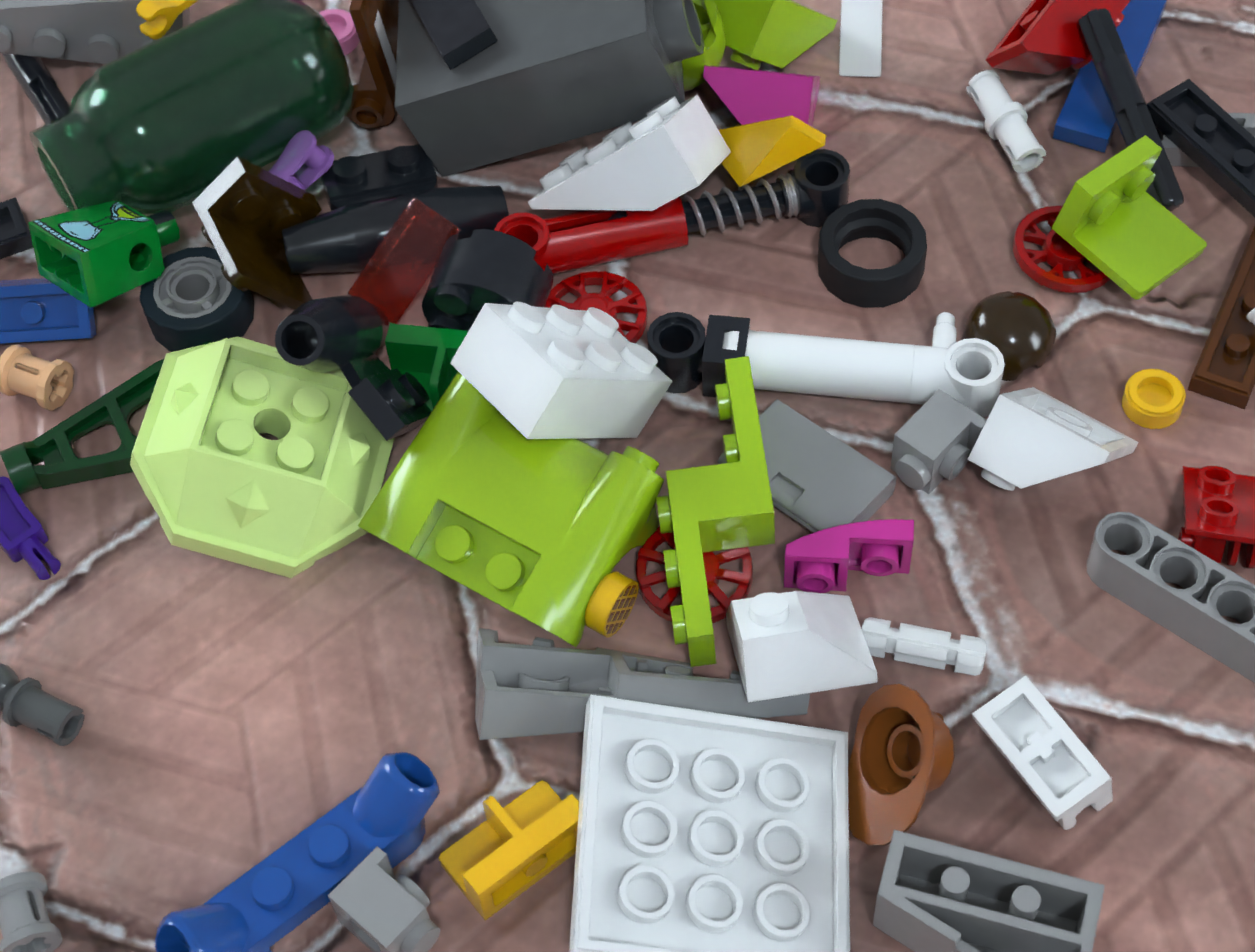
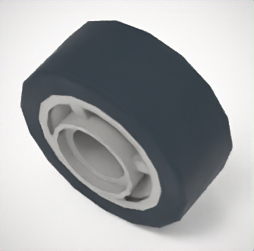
M210 247L185 248L163 258L165 269L162 275L141 285L139 300L154 338L170 352L195 347L208 341L216 342L225 338L242 337L253 321L254 299L251 290L241 291L224 277L221 271L223 263L216 249Z

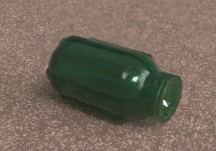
M239 0L97 69L94 75L82 84L72 98L69 113L31 131L30 140L43 170L68 212L108 201H121L142 214H155L164 210L173 212L191 204L237 156L261 168L277 160L291 138L298 132L310 131L315 135L316 139L329 133L341 124L350 111L354 89L350 80L349 67L339 41L323 16L302 0Z

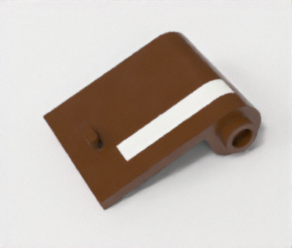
M352 0L349 11L365 57L359 83L352 85L346 90L342 109L344 114L358 126L370 129L380 128L391 123L396 112L395 87L399 0Z

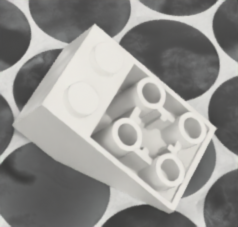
M698 95L691 97L681 104L673 96L646 113L647 117L634 125L631 122H627L603 137V142L588 150L586 146L559 163V167L539 180L543 189L530 199L528 204L531 209L653 211L698 187L731 153V150Z

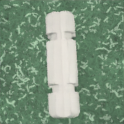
M873 617L866 618L862 625V632L871 656L884 658L887 652L895 654L894 660L942 670H945L946 664L955 665L954 672L973 676L980 675L983 670L987 646L986 641L982 638L961 634L960 640L950 639L951 632L900 623V627L897 629L890 627L891 621Z

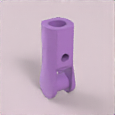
M300 131L291 138L277 162L268 172L305 190L329 170L334 161V153L325 145L318 146L315 135L310 131Z

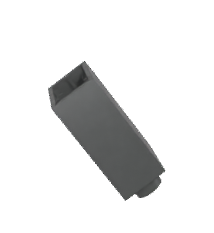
M399 0L395 109L442 177L622 126L627 122H636L647 117L646 113L673 96L676 97L679 104L685 101L682 60L701 55L704 52V40L699 17L693 0H474L498 41L450 70L410 0Z

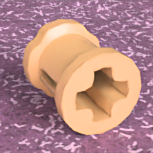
M18 344L11 345L0 356V393L8 396L18 393L36 399L40 407L50 411L61 407L68 399L73 387L74 369L69 362L62 359L50 362L35 357L30 349Z

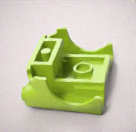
M457 372L361 519L358 527L577 648L583 637L586 624L585 611L598 584L631 549L643 546L646 540L657 531L659 519L655 503L664 479L655 473L660 464L652 457L631 446H627L623 454L611 451L608 455L579 439H526L462 374Z

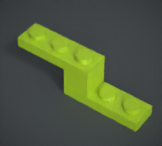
M749 356L725 359L726 383L715 385L719 420L731 419L733 434L723 435L726 463L666 471L668 495L656 497L661 534L673 532L675 549L663 550L668 588L680 587L683 604L670 606L675 645L688 643L691 667L716 664L714 632L703 553L775 544L774 507Z

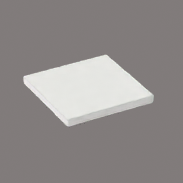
M590 695L585 710L569 952H850L848 732Z

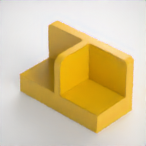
M539 781L505 807H502L493 796H490L482 802L486 821L439 855L443 869L485 921L576 853L579 801L573 794L562 800L546 781Z

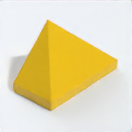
M792 115L719 130L731 150V153L721 164L740 187L825 146L826 141L824 133Z

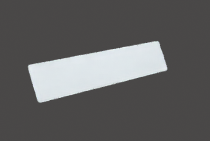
M841 0L839 75L880 77L882 0Z

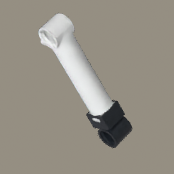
M672 312L659 316L650 324L647 331L648 350L657 358L658 363L656 366L673 381L666 391L673 394L686 393L702 383L703 396L716 398L715 385L726 383L725 359L749 356L754 389L924 405L940 389L985 418L990 415L998 399L1005 366L1002 353L995 345L986 340L970 338L956 342L957 329L955 327V317L949 312H943L937 316L936 326L933 329L932 346L750 330V318L709 315L705 337V328L700 320L682 312Z

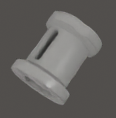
M22 872L0 879V929L3 939L0 941V952H53L62 943L63 939L60 929L55 924L50 923L43 898L48 891L45 876L41 873Z

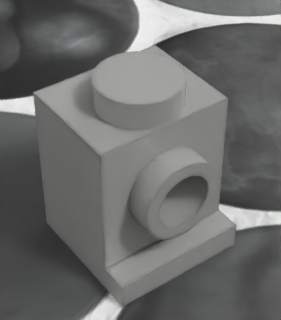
M938 389L894 434L890 469L895 471L902 482L910 488L923 490L930 494L944 478L953 480L960 474L968 462L967 459L987 419Z
M378 846L328 894L338 921L372 952H428L439 937L440 928L430 920L426 909L430 905V900L415 882L403 874L395 879L387 854Z

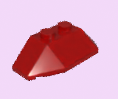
M1032 0L985 60L991 68L1051 75L1070 66L1074 70L1080 69L1092 61L1078 26L1079 19L1092 10L1106 8L1117 27L1125 17L1122 11L1130 0Z

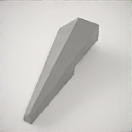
M479 628L475 722L479 740L584 732L586 703L590 695L754 719L806 715L808 711L810 693L748 703L739 671L733 670L729 679L693 676V667L687 662L598 647L595 650L554 647V640L538 637L534 639L532 645L498 643L497 630Z

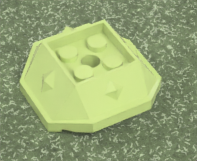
M237 336L166 353L132 450L130 466L146 497L159 515V522L171 545L293 578L313 566L316 560L340 550L368 533L358 527V524L382 488L395 438L386 441L348 392L352 387L341 369L325 373L310 371L285 361L278 353L276 347ZM259 434H272L276 436L278 440L265 439Z

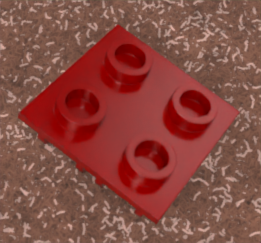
M1183 466L1185 527L1180 528L1178 540L1217 563L1222 561L1226 540H1228L1227 565L1230 566L1236 565L1241 543H1248L1246 568L1254 569L1255 477L1234 474L1232 471L1219 466H1205L1201 469Z

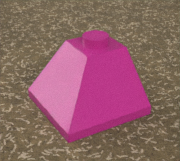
M704 66V79L741 125L792 115L811 127L813 126L821 76L725 66Z

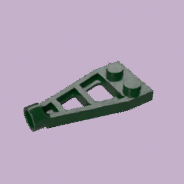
M164 359L155 362L33 441L23 442L0 451L4 465L17 493L21 495L39 487H42L44 490L133 472L130 461L137 437L131 433L128 427V420L134 411L150 402ZM110 424L115 427L121 441L118 449L85 458L75 456L72 450V445L75 441L102 425ZM41 462L45 463V465H36Z

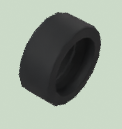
M860 199L842 205L826 218L819 232V276L829 292L843 302L862 308H876L901 302L918 288L924 274L927 252L926 230L917 216L900 204L882 199ZM859 238H879L889 241L904 252L905 258L898 264L884 269H865L849 263L840 256L838 250L846 243Z

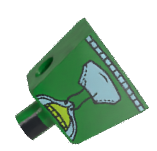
M108 201L28 222L39 275L90 308L160 277L165 269L161 248L176 243L180 239V231L176 219L168 210L146 216L121 201Z

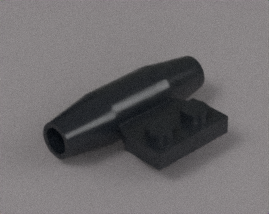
M416 144L398 146L391 150L360 156H346L333 161L329 170L321 176L331 211L282 229L281 234L291 274L358 272L441 255L444 244L450 236L459 233L457 238L459 240L470 238L474 229L494 230L497 223L504 217L509 216L501 186L438 188L437 175L432 161L421 145Z
M352 295L313 299L301 304L279 324L275 333V345L280 356L293 365L314 372L325 373L341 369L352 387L348 392L386 441L418 428L432 412L426 405L429 396L421 383L408 372L402 375L397 368L390 370L375 355L384 343L389 328L387 316L377 306Z

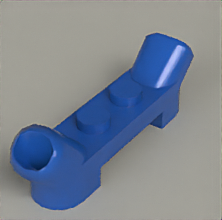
M410 753L386 754L381 758L362 788L200 906L170 912L163 917L157 928L155 938L156 951L272 952L270 949L272 945L330 902L328 894L377 846L387 854L390 865L394 868L421 845L426 832L424 816L440 793L439 784L432 771L418 757Z

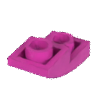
M889 519L844 524L814 532L786 544L784 588H799L804 592L827 593L831 590L846 591L848 570L864 571L873 576H888L893 573L909 574L914 542V520Z

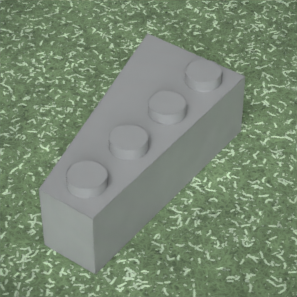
M0 0V53L184 72L190 31V7L178 15L164 36L156 40L149 38L140 31V24L146 22V20L138 16L136 8L142 0Z

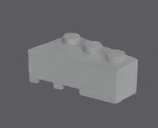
M894 830L877 893L873 926L914 952H1092L1105 885Z

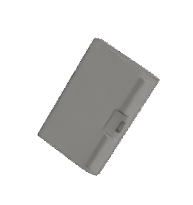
M776 399L759 416L773 506L812 533L844 524L868 521L893 495L896 476L780 400ZM724 452L718 459L719 464L726 463Z

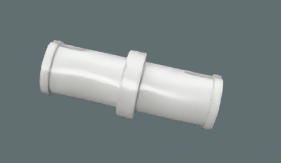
M985 70L976 74L968 82L970 86H967L966 90L985 118L984 128L990 138L999 141L1016 172L1025 173L1033 170L1043 162V156H1046V151L1039 144L1026 123L1028 118L1027 112L1022 104L1013 102L996 71Z

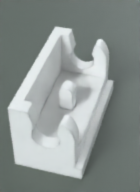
M1026 675L972 713L976 723L1051 816L1065 830L1075 826L1077 822L1075 817L1087 806L1092 805L1095 810L1099 811L1113 801L1112 778Z

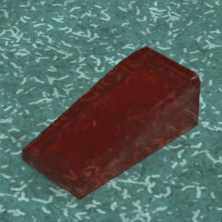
M412 197L347 294L360 297L377 306L385 313L390 323L396 324L435 269L447 239L459 233L461 229L418 199Z

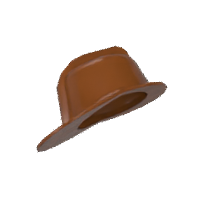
M904 684L884 685L870 695L860 711L854 746L848 765L849 829L855 838L870 846H886L891 843L894 830L905 833L909 830L917 819L925 795L943 785L951 773L955 758L954 741L949 727L943 720V716L938 712L931 711L929 705L918 691Z

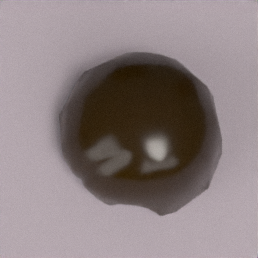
M1006 291L990 295L975 306L966 321L961 340L978 338L995 345L1002 353L1005 366L1002 380L1013 381L1025 369L1034 365L1040 368L1043 365L1046 357L1051 353L1057 333L1049 311L1034 297L1021 292L1013 293Z

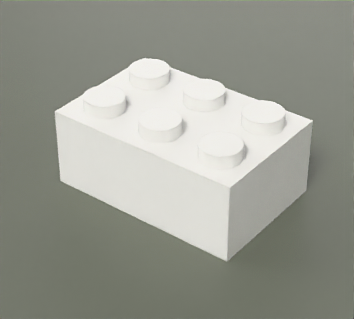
M514 302L513 305L485 303L450 363L526 439L637 438L673 382L656 366L658 360L649 350L636 343L629 342L617 331L619 328L618 322L608 313L594 307H590L588 310H573L557 304L547 308L533 307L523 302Z

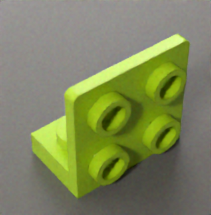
M1146 135L1077 180L1052 226V229L1135 300L1141 299L1201 255L1207 246L1205 240L1146 192L1155 178V173L1151 169L1162 151V148Z

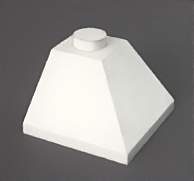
M1032 387L999 394L967 460L983 468L981 476L985 480L1000 488L1013 491L1016 486L1022 489L1129 455L1134 452L1139 442Z
M804 591L767 592L752 598L731 601L726 612V625L748 703L878 683L877 670L850 596Z

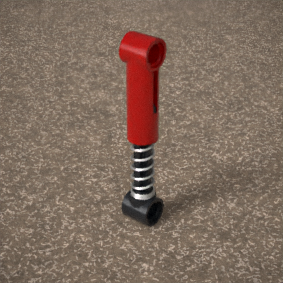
M817 149L797 159L794 169H790L786 175L780 174L774 183L769 184L766 180L760 179L756 187L750 188L746 184L741 187L739 186L737 191L732 192L728 188L723 187L718 195L713 196L709 192L704 191L701 197L695 200L685 195L681 201L679 196L653 211L583 210L546 219L527 212L514 213L498 222L494 230L509 234L527 243L537 251L534 261L543 271H545L548 264L552 274H558L687 246L689 240L688 233L700 231L701 235L705 236L706 229L718 226L720 231L724 232L725 225L738 222V226L742 228L744 221L755 218L761 224L763 222L762 217L774 214L778 220L782 217L781 213L790 218L794 215L804 224L819 228L823 226L830 214L840 206L848 204L850 167L844 156L836 151Z

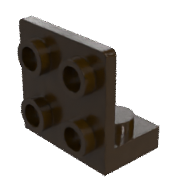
M237 156L192 202L203 223L201 227L202 233L215 247L223 263L221 271L234 287L241 291L249 289L261 294L280 308L288 306L296 309L301 304L313 299L300 275L290 273L281 230L315 217L322 209L313 194Z

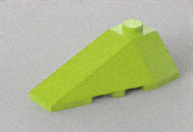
M713 0L723 20L726 46L733 49L730 59L755 70H759L762 62L784 68L831 33L838 21L791 0Z

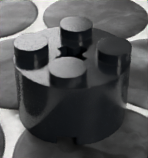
M474 229L470 238L457 240L459 234L457 233L447 239L422 301V311L429 323L428 327L469 331L485 303L513 305L514 302H523L533 307H545L553 285V274L548 264L545 271H543L534 261L537 251L524 241L495 230Z

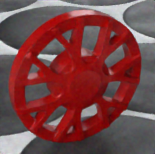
M1063 206L1040 208L1029 213L1021 220L1013 239L1014 257L1021 270L1039 285L1062 293H1084L1097 289L1110 280L1102 271L1096 273L1087 268L1085 263L1091 262L1052 229ZM1046 221L1052 230L1046 235L1036 224ZM1024 241L1040 245L1043 248L1042 250L1025 249ZM1047 262L1053 269L1047 272L1037 264ZM1063 271H1074L1078 279L1064 278Z
M608 271L581 272L563 279L551 289L545 307L551 308L552 305L557 304L573 310H588L590 307L598 308L611 315L618 322L619 328L617 331L632 343L638 342L647 325V305L640 289L624 276L609 273ZM602 285V289L599 293H587L585 286ZM619 290L628 295L618 301H613L610 298ZM569 292L578 297L574 303L565 302L561 298ZM617 313L638 314L635 323L617 319Z

